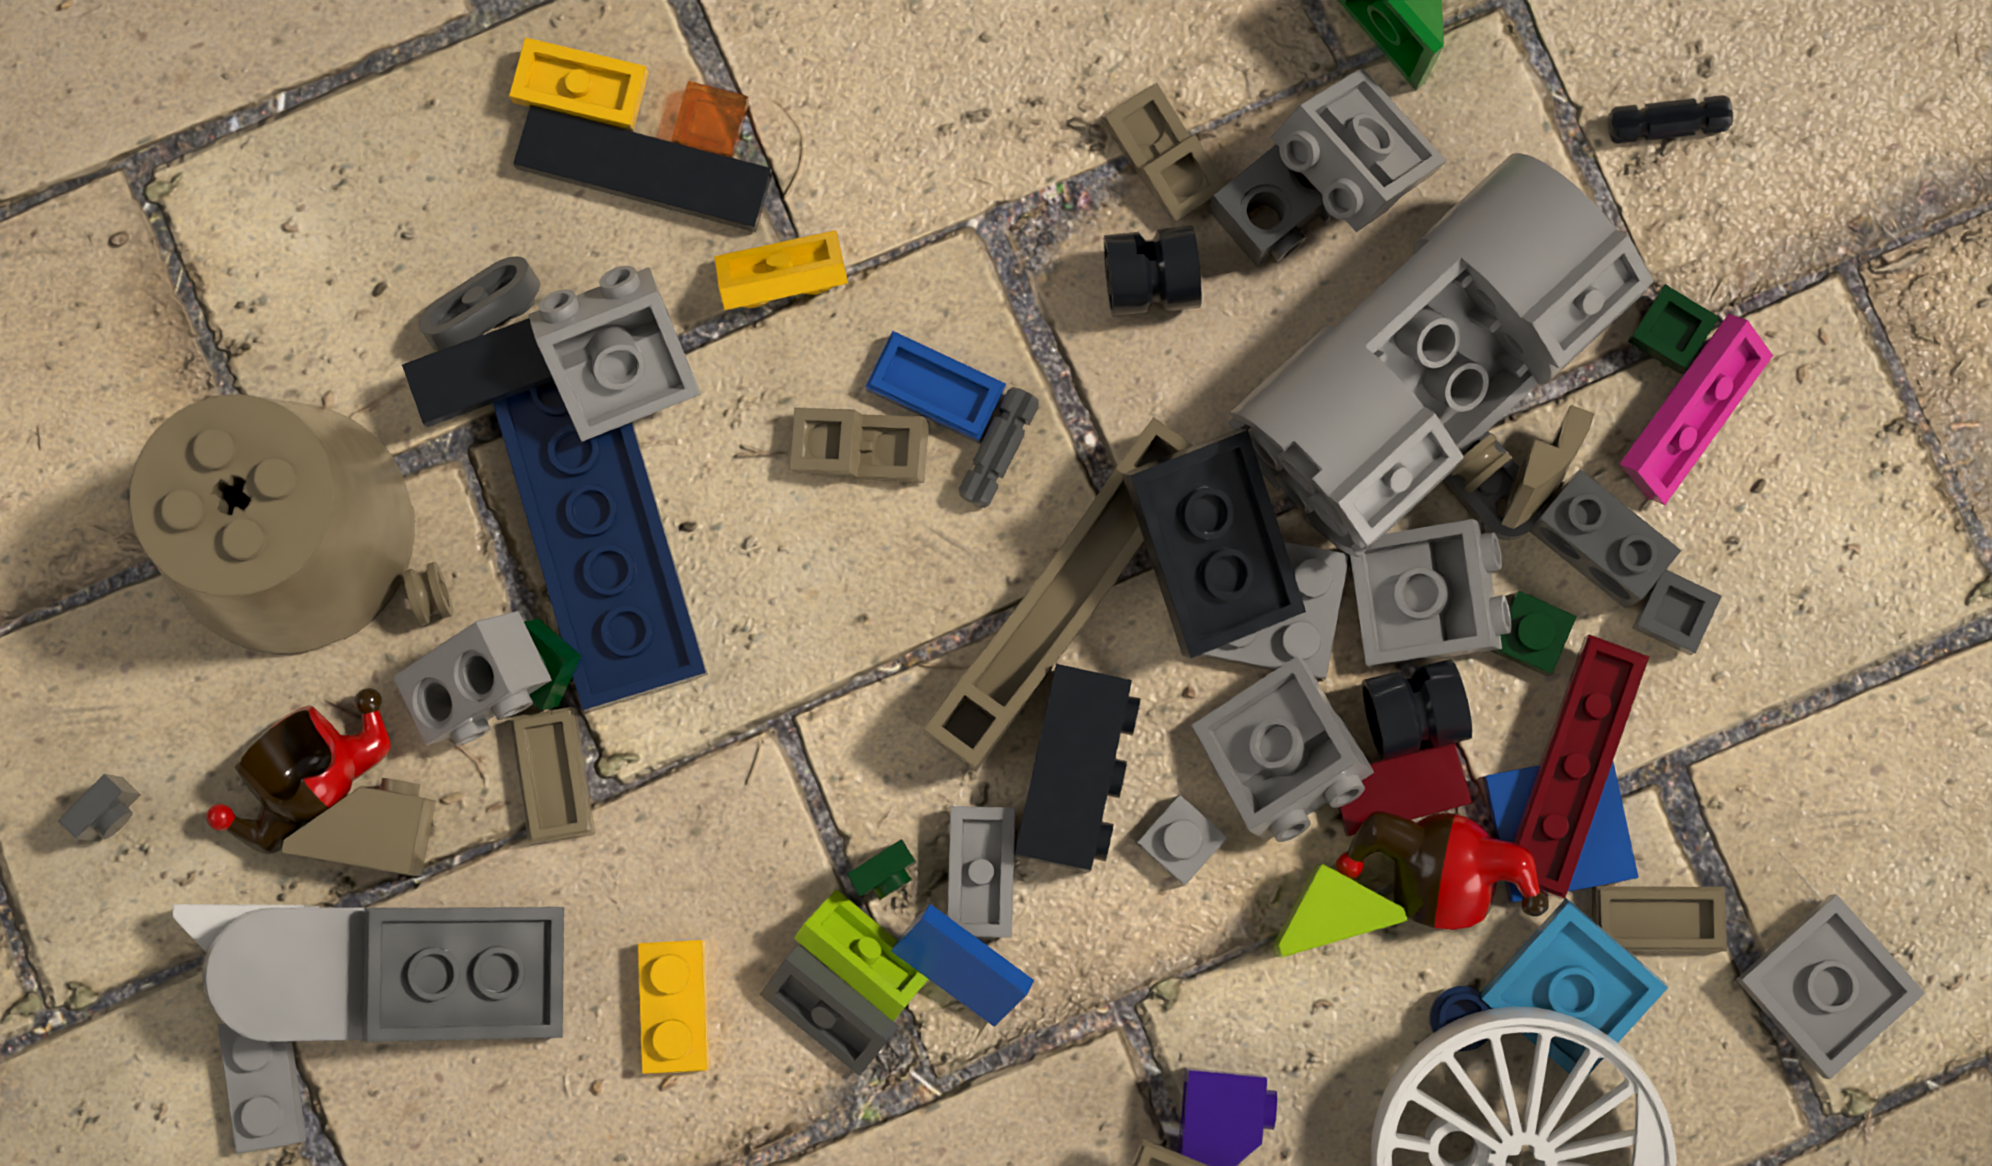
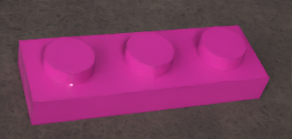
M1732 314L1726 316L1619 465L1646 498L1663 505L1667 504L1773 357L1771 351L1748 320Z

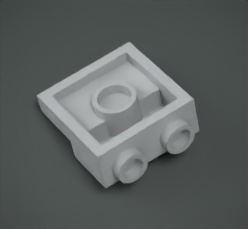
M1363 68L1299 105L1271 136L1273 141L1280 147V156L1284 164L1293 171L1303 173L1323 195V204L1327 212L1337 219L1345 220L1355 232H1358L1386 213L1404 194L1430 178L1446 162L1445 158Z
M632 266L616 267L606 272L600 278L599 287L579 295H575L572 290L568 289L552 292L540 301L538 311L528 314L536 342L581 441L701 395L649 267L640 271H636Z
M1469 519L1387 533L1360 557L1350 555L1366 666L1377 667L1428 658L1441 659L1502 649L1500 635L1511 632V617L1505 596L1495 597L1491 571L1501 570L1502 568L1501 549L1496 533H1485L1484 523Z
M1299 656L1288 661L1192 724L1195 733L1249 831L1266 841L1275 837L1277 842H1285L1299 836L1311 824L1307 815L1326 803H1329L1333 808H1337L1354 801L1365 790L1361 781L1374 773L1346 722L1335 713L1306 661Z

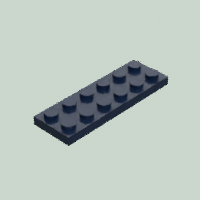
M555 381L493 403L561 638L581 655V659L574 671L573 679L582 710L589 712L707 676V668L634 423L630 422L581 441Z

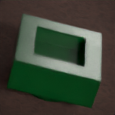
M1664 284L1649 305L1628 342L1682 374L1690 366L1719 319V316Z
M1518 590L1513 594L1509 604L1511 632L1500 635L1502 649L1491 652L1540 674L1550 676L1555 669L1577 616Z
M539 618L525 621V626L552 679L529 695L533 704L541 711L558 707L581 659V655Z
M901 839L847 873V876L861 897L874 891L880 901L912 881L906 870L917 862Z

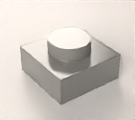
M1178 795L1136 844L1178 882L1185 886L1228 837L1186 799Z

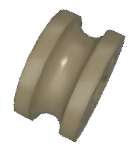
M1492 433L1466 453L1464 458L1457 464L1455 470L1450 473L1452 477L1459 475L1464 478L1465 487L1463 489L1468 495L1513 458L1508 451L1505 453L1497 451L1495 448L1497 438Z
M436 562L428 563L427 569L423 573H415L413 569L406 570L403 573L411 608L421 626L429 624L430 617L434 614H441L444 619L453 616L448 588Z

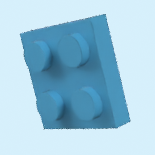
M1565 898L1481 991L1480 996L1493 1009L1502 1007H1534L1552 1010L1577 1018L1594 1026L1619 1043L1668 987L1661 978L1571 901ZM1521 1032L1536 1045L1538 1033ZM1554 1036L1550 1041L1548 1056L1570 1074L1586 1047L1574 1041ZM1604 1057L1596 1060L1587 1076L1598 1066Z

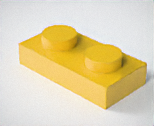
M525 37L509 97L514 104L527 107L533 105L634 132L649 72L644 65Z
M837 230L714 256L718 286L724 310L738 307L756 308L767 304L771 300L803 293L807 295L821 294L832 287L848 284Z
M705 940L638 943L642 1074L710 1070Z

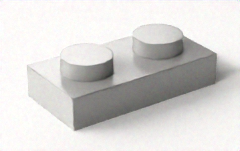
M951 806L948 917L975 937L1012 938L1015 808Z
M224 1023L218 1024L236 1154L307 1141L292 1041L267 1042L241 1036Z

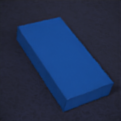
M892 331L865 388L870 393L980 443L1003 396L1006 383Z
M931 904L898 937L891 950L899 958L994 1027L1027 996L1034 982L1031 977Z

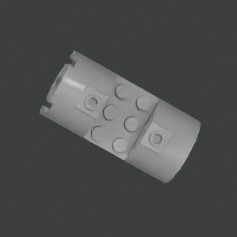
M1522 153L1511 154L1425 232L1414 244V255L1336 327L1323 326L1229 412L1233 418L1228 424L1232 431L1236 429L1248 430L1261 473L1275 490L1282 489L1301 510L1306 512L1304 519L1332 544L1349 555L1360 557L1455 470L1457 464L1464 458L1462 454L1535 386L1547 384L1633 305L1654 280L1629 235L1617 230L1602 211L1578 187L1551 166L1532 156Z

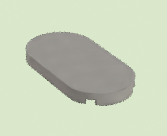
M262 908L246 912L232 921L208 948L203 964V990L206 1000L214 1013L219 1016L224 1024L241 1036L259 1041L362 1040L364 908Z

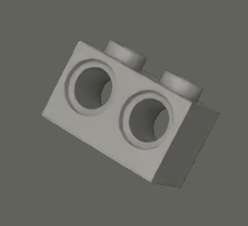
M519 611L474 622L393 676L425 745L452 738L455 746L467 744L487 734L491 730L487 721L496 716L497 720H502L531 706L533 701L529 694L552 680Z

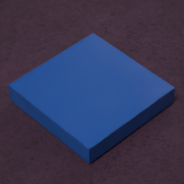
M1614 761L1567 892L1639 878ZM1539 765L1483 776L1495 839L1513 841ZM1504 880L1509 903L1521 901L1523 895L1517 886Z

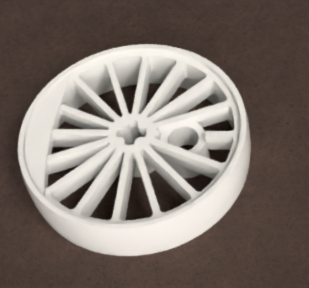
M1502 1007L1476 1012L1445 1025L1422 1041L1405 1058L1388 1083L1378 1107L1371 1140V1166H1392V1151L1397 1147L1427 1152L1432 1166H1513L1507 1156L1519 1155L1522 1145H1528L1536 1158L1535 1161H1525L1522 1166H1592L1563 1160L1633 1145L1631 1166H1676L1675 1142L1666 1108L1654 1084L1635 1059L1615 1040L1594 1026L1559 1012L1534 1007ZM1531 1032L1538 1033L1524 1121L1520 1123L1500 1038L1503 1034ZM1558 1036L1585 1046V1051L1537 1125L1551 1038ZM1485 1038H1488L1490 1041L1509 1124L1505 1126L1453 1056L1457 1050ZM1604 1057L1624 1075V1081L1552 1131L1598 1058ZM1440 1062H1445L1496 1132L1464 1113L1451 1110L1419 1090L1417 1086ZM1636 1094L1634 1129L1563 1144L1628 1097ZM1410 1100H1414L1438 1115L1428 1125L1424 1137L1396 1133L1401 1114ZM1454 1131L1465 1132L1474 1139L1473 1149L1465 1159L1453 1162L1442 1158L1438 1154V1147L1444 1136Z

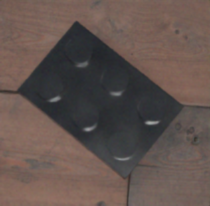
M1236 429L1122 473L1182 656L1192 659L1306 612L1248 430Z

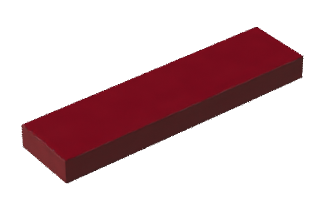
M1590 634L1586 635L1582 642L1512 843L1523 846L1532 852L1536 863L1539 889L1559 899H1565L1650 657Z

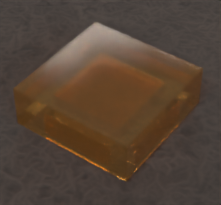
M688 81L672 135V142L734 158L750 104L749 97Z

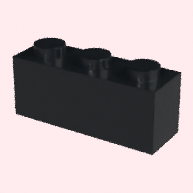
M1056 664L1014 856L1085 872L1092 870L1094 859L1106 862L1114 824L1102 821L1107 796L1120 797L1127 761L1116 759L1121 733L1133 736L1141 698L1129 696L1132 680Z

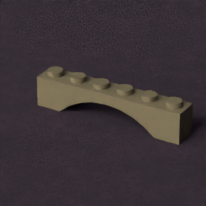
M1153 417L1040 577L923 728L924 734L972 770L978 771L1145 543L1122 473L1192 447L1191 443Z

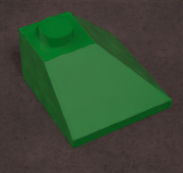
M1337 0L1415 90H1418L1426 83L1444 47L1442 0Z

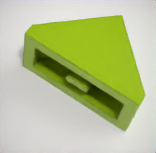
M1318 864L1314 866L1273 943L1276 957H1286L1407 921V917L1403 907L1330 867Z

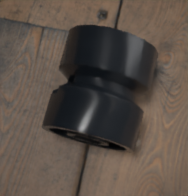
M1193 226L1157 229L1152 240H1145L1139 231L1104 235L1105 274L1112 317L1147 314L1152 303H1159L1165 311L1201 307L1200 262Z
M1452 659L1416 667L1410 679H1406L1399 672H1393L1362 680V696L1366 718L1374 746L1381 760L1418 752L1424 740H1427L1436 748L1472 739L1473 731L1469 703L1460 673Z

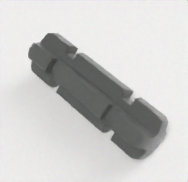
M1015 387L1008 389L999 407V411L1002 414L1000 417H994L973 459L975 468L973 471H967L959 487V495L966 501L983 508L990 505L999 484L996 481L998 477H1004L1025 435V430L1022 428L1024 424L1030 425L1038 409L1039 400L1029 392Z

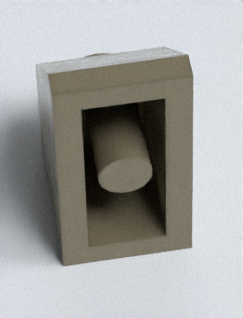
M382 778L380 790L359 787L284 839L281 853L422 877L436 801L418 797L421 784Z

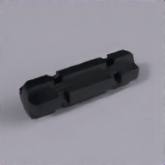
M1725 95L1704 97V100L1700 103H1697L1695 98L1646 103L1645 108L1638 110L1636 105L1619 106L1613 108L1608 114V132L1611 141L1617 144L1636 142L1637 137L1644 135L1645 140L1691 136L1695 135L1699 129H1702L1704 134L1725 132L1733 125L1732 103L1730 98Z

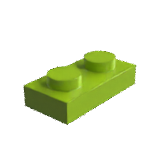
M837 889L811 915L794 936L797 942L892 1021L898 1017L928 981L927 977L891 952L897 939Z

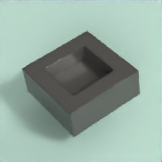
M1666 570L1649 590L1632 628L1687 655L1695 654L1722 596Z
M103 774L58 822L76 839L96 841L100 836L104 840L108 839L129 821L133 814L129 807L141 794L123 777Z

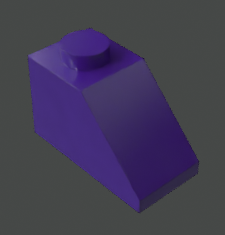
M1185 1067L1177 1153L1210 1166H1237L1262 1145L1263 1129L1274 1130L1277 1091L1267 1090L1268 1078L1258 1074Z

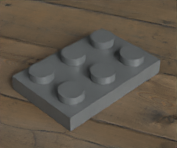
M564 907L364 908L362 1041L563 1038Z

